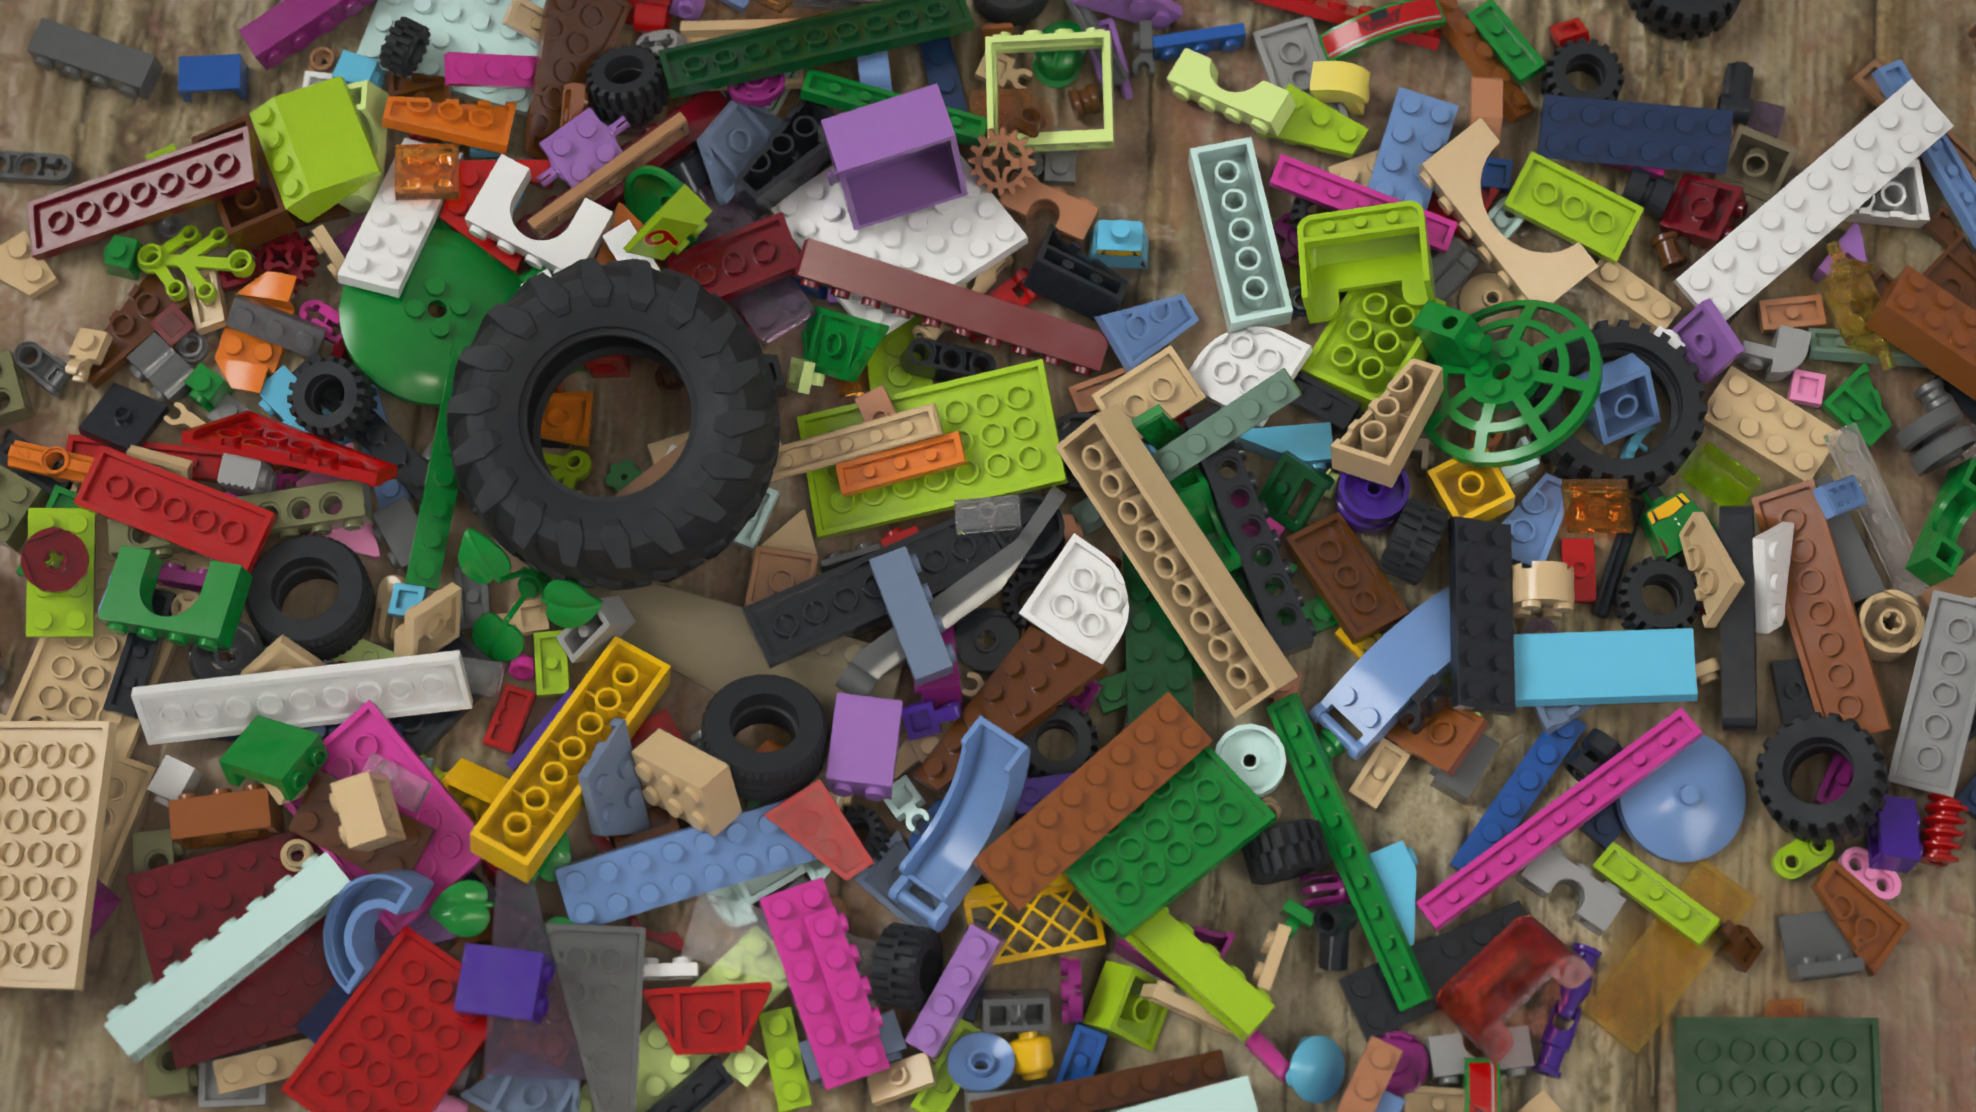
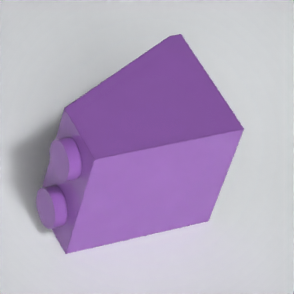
M837 693L826 773V788L829 792L840 797H848L851 794L865 796V798L872 801L892 799L902 730L903 701Z

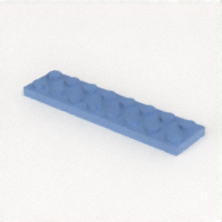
M783 799L742 811L734 821L715 837L691 826L555 867L554 870L569 920L575 924L602 925L818 858L764 816L765 813L787 800Z

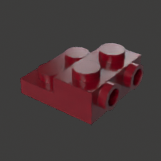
M1684 172L1659 224L1660 229L1664 232L1677 231L1679 236L1691 239L1692 245L1711 250L1736 229L1734 225L1737 219H1744L1749 204L1746 201L1742 187Z

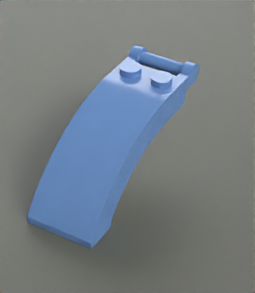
M1449 587L1422 603L1382 636L1349 669L1325 698L1309 712L1308 717L1315 724L1320 723L1324 728L1330 730L1348 750L1347 754L1354 761L1362 757L1374 742L1378 743L1399 721L1397 719L1398 714L1413 702L1410 697L1432 674L1441 679L1451 671ZM1333 707L1338 709L1364 734L1358 741L1328 714Z
M982 716L978 717L961 739V754L949 790L932 822L900 864L899 871L902 874L888 893L889 899L897 904H904L928 921V926L936 932L942 931L947 926L949 916L982 873L975 867L972 861L1007 831L1018 805L1028 771L1030 748ZM913 884L941 902L935 910L909 892Z

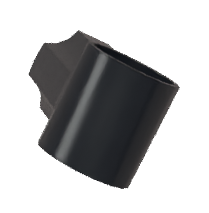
M1737 61L1727 64L1722 93L1718 98L1716 109L1733 110L1732 124H1741L1743 126L1748 125L1753 104L1750 92L1754 67H1751L1746 62Z
M1347 901L1321 907L1314 913V926L1320 934L1318 964L1319 968L1326 971H1344L1348 967L1349 932L1357 925L1358 916L1354 906Z

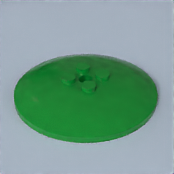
M432 229L399 298L344 284L339 307L341 336L354 364L371 378L376 387L408 403L440 407L453 339L455 336L473 340L486 313L497 303H507L519 290L522 283L517 274L510 271L500 261L493 259L486 251L458 232ZM433 305H439L444 308L446 314L443 317L435 318L429 314L428 309Z

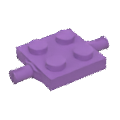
M590 107L539 143V146L549 158L551 167L536 177L538 182H541V186L545 188V186L559 177L571 189L623 153L617 143L616 136L630 127L628 121H626L624 116H621V118L607 126L599 120Z

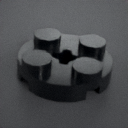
M981 608L971 612L970 615L965 617L964 620L962 619L958 624L954 636L956 652L961 663L972 671L982 674L993 673L1019 641V634L1015 624L1002 611L993 608ZM984 633H990L991 639L996 640L995 645H990L989 649H984L983 645L977 642L978 638L984 637Z

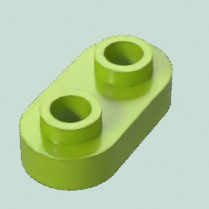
M1807 838L1805 842L1796 839L1773 855L1771 860L1772 870L1782 880H1795L1828 860L1834 852V843L1832 839H1826L1823 850L1817 851L1813 847L1812 839ZM1787 857H1791L1795 860V868H1790L1787 866Z

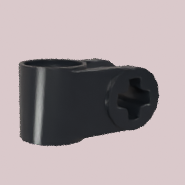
M698 148L690 150L665 168L666 171L677 177L693 192L699 190L709 180Z

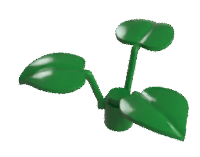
M469 527L465 530L458 553V562L461 570L468 578L480 584H488L493 579L498 583L520 577L518 580V590L521 596L504 620L492 612H487L481 615L474 623L472 630L473 642L492 661H510L517 658L523 651L525 642L521 631L508 623L526 598H535L541 594V601L544 604H548L546 607L548 619L563 628H577L584 625L601 608L603 600L591 595L582 586L569 579L564 581L554 579L551 581V576L542 571L538 572L531 567H528V569L522 567L519 571L509 574L512 566L506 552L482 533Z
M566 831L531 878L528 886L516 889L511 898L487 902L488 891L484 884L473 880H464L451 885L437 897L430 910L431 916L451 933L461 937H471L481 933L489 924L490 913L487 908L512 904L517 912L530 913L539 929L527 936L525 941L526 950L543 952L551 956L552 962L555 964L546 927L535 910L539 902V896L533 888L538 876L549 882L556 881L557 877L554 868L570 863L571 851ZM553 917L546 922L575 924L564 917Z

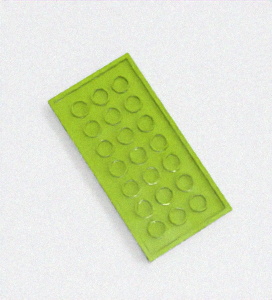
M1043 359L889 395L897 413L936 403L944 435L959 431L961 434L967 465L844 497L841 494L835 465L806 473L816 534L820 540L1066 484L1068 479L1064 460L1055 448L1060 443L1045 362ZM856 403L797 417L800 440L865 422Z

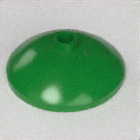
M651 165L641 166L631 172L625 181L624 199L626 207L644 225L684 184L664 169ZM690 234L687 237L690 243L682 251L692 247L696 243L699 235L696 238H694Z

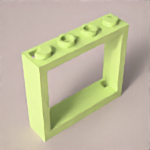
M1090 27L1086 29V32H1073L1072 29L1063 28L1057 29L1055 33L1042 34V31L1028 30L1024 32V35H1011L1009 32H1001V34L985 37L987 130L993 128L996 134H1000L998 54L1102 49L1104 129L1039 132L1036 138L1028 137L1029 139L1025 146L1026 148L1034 147V152L1115 148L1112 38L1110 31ZM1018 133L1017 138L1021 140L1027 135ZM997 141L988 145L991 154L996 150ZM1011 142L1009 143V148L1014 153H1021L1018 147Z

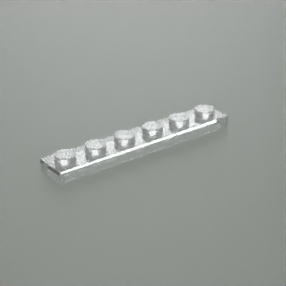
M1856 422L1826 434L1823 437L1842 478L1854 475L1865 495L1868 504L1857 510L1894 590L1910 595L1919 606L1922 605L1916 596L1929 586L1905 569L1914 546Z

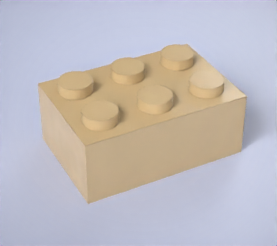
M661 729L655 731L631 752L636 765L634 769L643 788L642 795L649 804L665 809L673 817L681 818L690 823L695 829L703 830L714 837L742 813L730 767L719 759Z

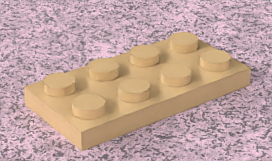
M1732 365L1708 400V411L1702 420V423L1798 483L1814 477L1841 434Z

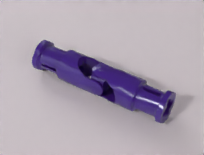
M1573 943L1572 949L1574 954L1569 968L1564 970L1560 981L1561 1000L1557 999L1552 1006L1540 1041L1543 1045L1538 1061L1531 1067L1533 1071L1550 1078H1561L1560 1066L1564 1054L1570 1051L1581 1017V1007L1579 1005L1589 994L1593 982L1591 975L1596 960L1600 959L1602 955L1601 951L1581 943ZM1585 959L1583 967L1580 969L1582 961ZM1556 1014L1564 1021H1574V1023L1568 1030H1558L1553 1025L1554 1015Z

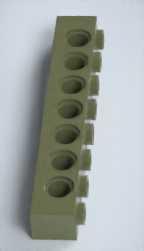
M354 480L236 497L271 512H278V518L265 544L268 543V539L280 538L282 540H290V538H297L300 534L307 533L321 536L332 533L333 529L344 528L347 531H355L364 528V525L373 524L370 487L363 482ZM336 503H342L341 510L337 514L330 515L331 507ZM310 508V513L306 518L298 519L299 512L302 509ZM107 518L109 552L116 559L121 545L151 550L160 559H169L173 557L174 553L181 552L196 555L194 552L150 536L147 542L140 544L143 532Z
M170 828L132 833L134 874L154 869L157 861L161 858L166 857L168 864L182 861L181 856L186 854V849L171 840ZM138 922L141 985L143 987L149 982L154 984ZM169 1039L146 1056L148 1096L155 1100H164L197 1095L199 1066L193 1065L170 1071L168 1060L173 1053Z

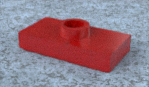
M1562 538L1560 540L1561 562L1567 564V570L1570 567H1574L1575 604H1593L1596 600L1594 539Z
M505 683L482 744L513 755L519 745L537 694Z

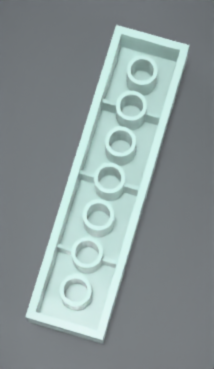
M324 852L321 856H318L317 853L310 856L301 864L303 870L294 877H291L290 874L283 877L274 885L276 891L267 898L263 896L256 898L246 907L248 912L237 920L235 917L229 919L219 928L221 933L213 940L209 941L207 938L202 940L191 950L193 955L182 963L178 960L164 970V978L155 985L152 982L147 983L135 993L137 999L128 1006L124 1004L117 1006L106 1016L108 1021L104 1026L134 1064L141 1061L327 914L335 896L344 886L351 882L327 852Z

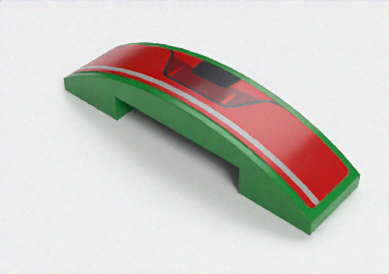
M1403 0L1349 19L1320 35L1318 40L1326 61H1344L1358 56V50L1413 31L1416 32V35L1446 25V20L1438 0Z
M1464 1059V1112H1500L1499 1059Z

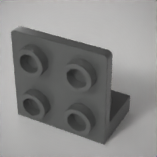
M1827 911L1787 915L1778 918L1789 983L1853 976L1865 970L1863 957H1853L1851 948Z

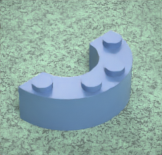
M392 869L359 877L344 886L335 896L324 922V952L332 975L348 995L356 991L382 956L375 942V925L379 915L384 909L396 915L418 910L435 883L431 879L415 871Z

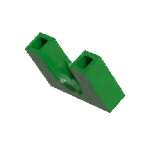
M121 545L97 617L107 626V631L120 636H126L127 632L135 633L138 637L149 641H156L157 637L164 638L178 646H186L187 643H193L204 650L213 652L217 651L218 648L231 649L253 579L252 575L242 565L211 560L202 591L196 602L189 609L178 615L159 616L153 611L152 596L163 561L151 550Z

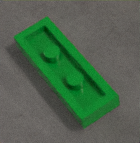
M1488 0L1467 14V18L1474 24L1476 31L1485 43L1492 48L1495 56L1520 86L1546 70V63L1494 0Z

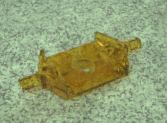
M1838 240L1830 242L1825 247L1833 263L1829 265L1830 269L1820 280L1818 286L1846 347L1870 353L1871 356L1877 355L1884 372L1893 369L1897 365L1889 352V345L1891 343L1865 326L1880 300V295L1869 274L1876 266L1875 264L1857 259H1848V257H1845ZM1850 304L1857 308L1859 315L1851 311Z

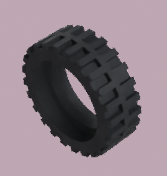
M1620 319L1615 327H1609L1608 320L1598 321L1591 331L1600 347L1603 361H1613L1633 353L1650 367L1652 378L1663 390L1670 406L1669 425L1660 443L1640 457L1616 459L1590 450L1572 434L1556 448L1540 456L1544 465L1551 461L1557 467L1553 473L1557 478L1562 479L1564 475L1574 480L1573 484L1576 485L1575 489L1578 491L1582 489L1583 485L1593 488L1592 496L1602 498L1605 491L1614 492V499H1624L1628 492L1634 491L1635 495L1639 496L1653 485L1657 484L1660 487L1671 475L1674 476L1696 447V443L1705 427L1702 420L1707 414L1708 404L1702 403V397L1706 393L1705 383H1697L1695 379L1700 371L1695 362L1690 365L1687 364L1684 360L1687 351L1682 345L1675 349L1668 343L1671 336L1665 332H1662L1660 337L1649 333L1651 326L1642 323L1639 329L1629 327L1630 320ZM1584 338L1566 344L1570 358L1569 376L1573 377L1580 369L1590 364L1589 351ZM1556 349L1550 351L1542 364L1544 371L1558 373L1559 358ZM1540 383L1537 391L1528 400L1533 408L1546 397L1553 385ZM1564 388L1555 404L1544 415L1539 417L1548 432L1552 431L1564 420L1562 404L1566 388ZM1533 432L1530 436L1531 442L1537 440Z

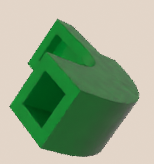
M1198 467L1190 469L1169 482L1228 572L1242 567L1241 558L1221 525L1212 500L1209 484Z

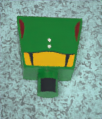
M1656 484L1641 494L1650 510L1642 515L1639 523L1655 558L1666 556V562H1670L1672 558H1677L1684 554L1679 533L1693 512L1703 511L1682 491L1667 499ZM1708 518L1713 529L1716 531L1718 529L1717 526Z

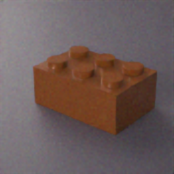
M264 784L247 785L244 791L232 792V789L229 788L215 789L211 791L212 795L199 796L198 793H184L179 795V799L168 801L171 840L187 851L243 844L285 832L283 804L278 805Z

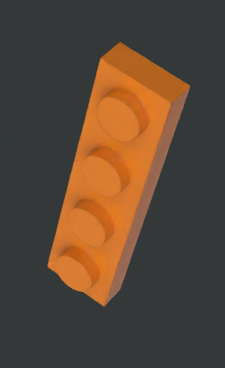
M959 431L837 463L835 467L841 494L844 497L964 466L967 465L961 434Z

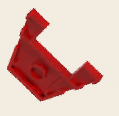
M498 160L460 161L440 212V220L486 251L493 259L500 261L510 271L519 275L525 257L516 252L510 255L496 246L497 242L488 237L486 240L475 237L468 231L470 228L467 227L464 219ZM515 160L530 169L532 178L528 184L543 188L541 182L539 183L536 177L551 167L549 160ZM554 181L545 186L544 189L551 190Z

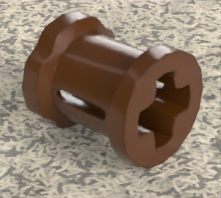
M1677 231L1661 234L1651 240V245L1657 249L1662 262L1660 266L1662 272L1680 268L1688 261L1686 255L1682 254L1679 247Z

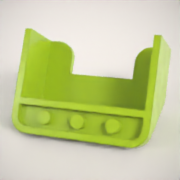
M1401 201L1312 214L1304 217L1299 222L1297 236L1301 295L1310 324L1330 321L1338 315L1340 311L1339 292L1402 284L1403 298L1408 306L1420 309L1424 307L1428 300L1436 302L1433 264L1424 209L1418 202Z

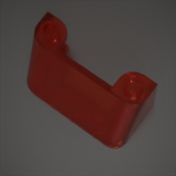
M1527 915L1520 916L1511 922L1437 993L1436 1004L1445 1018L1459 1033H1462L1463 1038L1476 1051L1496 1066L1510 1052L1513 1046V1035L1503 1024L1505 1020L1551 977L1563 987L1572 989L1582 985L1595 972L1579 955L1537 919Z

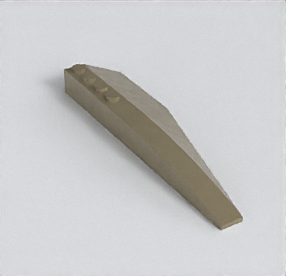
M653 583L650 586L631 590H610L609 588L597 585L594 588L583 587L596 598L620 595L636 621L620 638L669 664L671 670L684 675L697 685L713 693H718L721 688H724L725 685L732 681L757 674L778 675L803 685V687H806L809 692L815 695L825 711L827 739H831L837 693H845L836 687L835 684L856 654L870 644L844 636L769 669L743 614V607ZM903 660L882 675L868 696L896 700L907 666V660Z

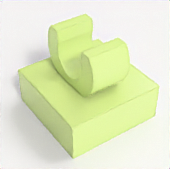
M791 357L786 388L799 393L809 394L811 385L823 387L825 375L814 372L816 363L802 358Z

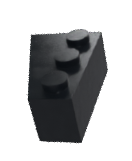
M1050 223L1036 249L1022 286L1094 322H1097L1094 317L1116 312L1122 302L1129 282L1100 260L1096 259L1094 262L1080 252L1081 246L1073 241L1069 244L1056 234L1058 228Z

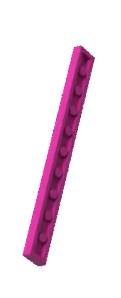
M1682 707L1418 900L1416 906L1433 928L1439 931L1703 736L1702 730Z

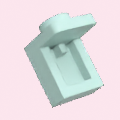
M1526 436L1518 440L1515 448L1529 444ZM1539 456L1517 465L1501 467L1500 470L1507 483L1511 484L1512 487H1516L1529 479L1528 475L1536 472L1541 457Z

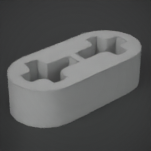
M671 29L644 33L636 43V45H641L642 49L648 47L652 49V53L656 52L657 54L658 50L688 44L684 35Z

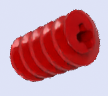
M1928 794L1927 798L1933 803L1926 804L1925 811L1929 816L1924 817L1922 823L1928 828L1922 829L1920 832L1921 838L1926 841L1921 842L1923 855L1919 862L1938 867L1948 866L1949 863H1958L1959 858L1953 856L1951 851L1961 850L1962 846L1953 842V838L1964 837V833L1955 828L1956 825H1966L1967 820L1959 817L1958 813L1968 812L1969 807L1950 796Z

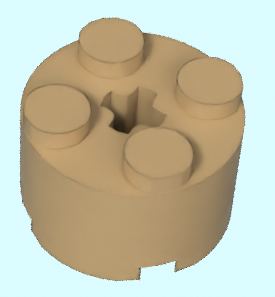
M1532 561V567L1522 569V563L1513 565V617L1528 618L1531 617V614L1542 615L1545 620L1562 619V613L1573 611L1575 607L1574 567H1570L1567 570L1566 563L1557 561Z
M1885 590L1869 597L1856 610L1860 628H1862L1872 660L1893 662L1904 656L1921 640L1925 619L1918 608V603L1910 595L1898 590ZM1883 622H1887V623H1888V627H1887V628L1885 627V624H1884Z

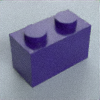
M1884 796L1886 805L1883 812L1877 810L1875 813L1877 820L1871 827L1866 824L1869 868L1908 873L1921 860L1923 855V846L1919 842L1918 835L1920 815L1916 812L1915 799Z

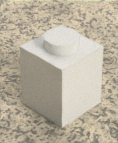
M166 754L147 790L156 795L153 801L169 809L168 801L179 799L180 794L193 793L203 774L196 768Z

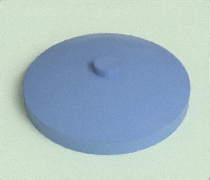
M1703 735L1616 799V807L1620 821L1627 834L1645 852L1670 862H1693L1716 854L1733 839L1744 816L1746 791L1740 769L1730 753L1718 742Z

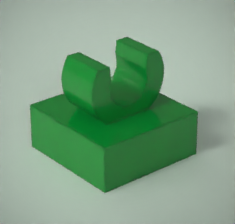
M1288 898L1280 912V915L1287 918L1284 925L1291 927L1288 937L1292 939L1299 926L1308 931L1313 923L1314 913Z

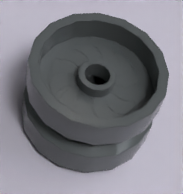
M1955 400L1923 415L1894 437L1903 453L1913 452L1921 448L1910 460V464L1919 477L1947 465L1976 444V432L1971 424L1961 425L1952 429L1964 417Z

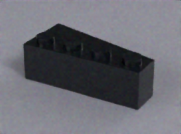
M801 99L796 108H792L785 116V121L777 131L774 130L768 137V142L761 151H757L736 177V200L756 219H759L832 162L821 120L835 116V114L825 105Z

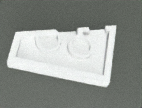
M1781 522L1753 538L1757 633L1769 634L1783 625L1795 523Z

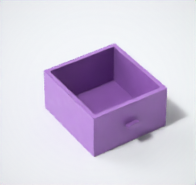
M937 83L821 120L835 170L826 173L830 186H833L835 183L839 184L854 231L968 195L956 134Z

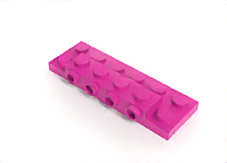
M823 877L760 898L759 903L825 1091L889 1069L890 1065L879 1037L880 1032L878 1028L883 1026L882 1017L877 1007H870L867 998L868 995L872 994L866 975L859 976L856 964L861 962L858 950L854 943L848 945L844 933L849 931L847 919L844 912L837 913L835 906L833 907Z

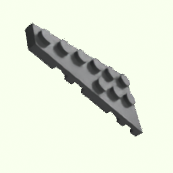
M544 923L595 1112H636L646 927Z

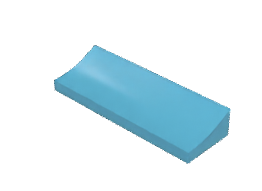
M1693 628L1514 634L1515 707L1697 701Z

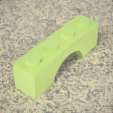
M1184 49L1166 78L1173 89L1172 93L1177 98L1186 102L1189 99L1198 102L1199 106L1208 112L1219 111L1234 123L1239 124L1241 121L1247 123L1260 134L1266 135L1268 132L1277 137L1279 136L1297 106L1290 91L1264 80L1255 87L1243 92L1223 90L1218 87L1219 72L1212 59L1190 49Z
M369 80L350 83L347 86L382 174L339 202L340 205L356 214L369 211L384 180L387 128L381 127L389 93Z

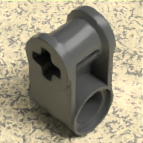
M33 341L22 342L14 350L13 357L20 368L56 398L61 395L59 391L74 376L65 373L67 364L57 356L54 357ZM38 354V358L34 363L26 364V360L30 355Z

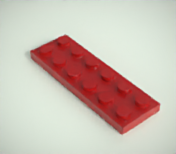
M103 445L100 446L73 501L77 507L206 558L242 565L250 574L278 517L274 512Z

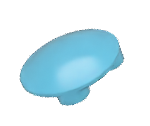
M1325 1036L1302 1037L1292 1056L1290 1069L1286 1072L1285 1079L1287 1085L1292 1087L1301 1099L1310 1103L1325 1102L1333 1097L1339 1090L1345 1074V1061L1340 1047L1332 1039Z

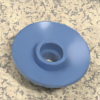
M975 1032L960 1038L952 1046L947 1063L951 1078L961 1088L971 1092H991L1002 1087L1011 1078L1015 1067V1057L1010 1045L1000 1036L993 1033ZM978 1066H985V1067H987V1069H984V1070H978V1069H976V1068H977Z

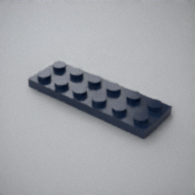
M1543 94L1537 154L1549 159L1726 174L1734 111Z

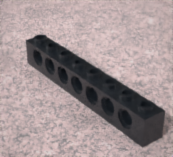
M1221 405L1185 417L1183 423L1184 431L1187 432L1222 409ZM1234 440L1197 465L1209 484L1212 500L1221 525L1241 558L1242 567L1239 568L1256 614L1284 656L1287 657L1311 648L1314 642L1313 637L1317 636L1311 618L1306 619L1301 607H1304L1305 603L1299 588L1294 589L1290 578L1293 577L1291 566L1287 559L1282 560L1278 548L1281 547L1279 536L1275 529L1270 530L1266 521L1269 518L1267 506L1264 500L1258 501L1255 490L1258 489L1255 476L1252 471L1247 472L1243 463L1246 460L1243 446L1240 442L1235 443ZM1229 467L1235 471L1236 475L1233 478H1224L1220 475L1219 470ZM1235 496H1241L1248 504L1245 507L1238 508L1230 500ZM1252 525L1258 529L1259 534L1255 537H1248L1243 533L1242 528ZM1260 554L1266 555L1271 563L1268 566H1259L1255 563L1254 557ZM1269 584H1277L1281 587L1283 593L1279 596H1272L1267 593L1265 587ZM1287 613L1293 617L1294 623L1290 626H1284L1279 623L1277 616Z

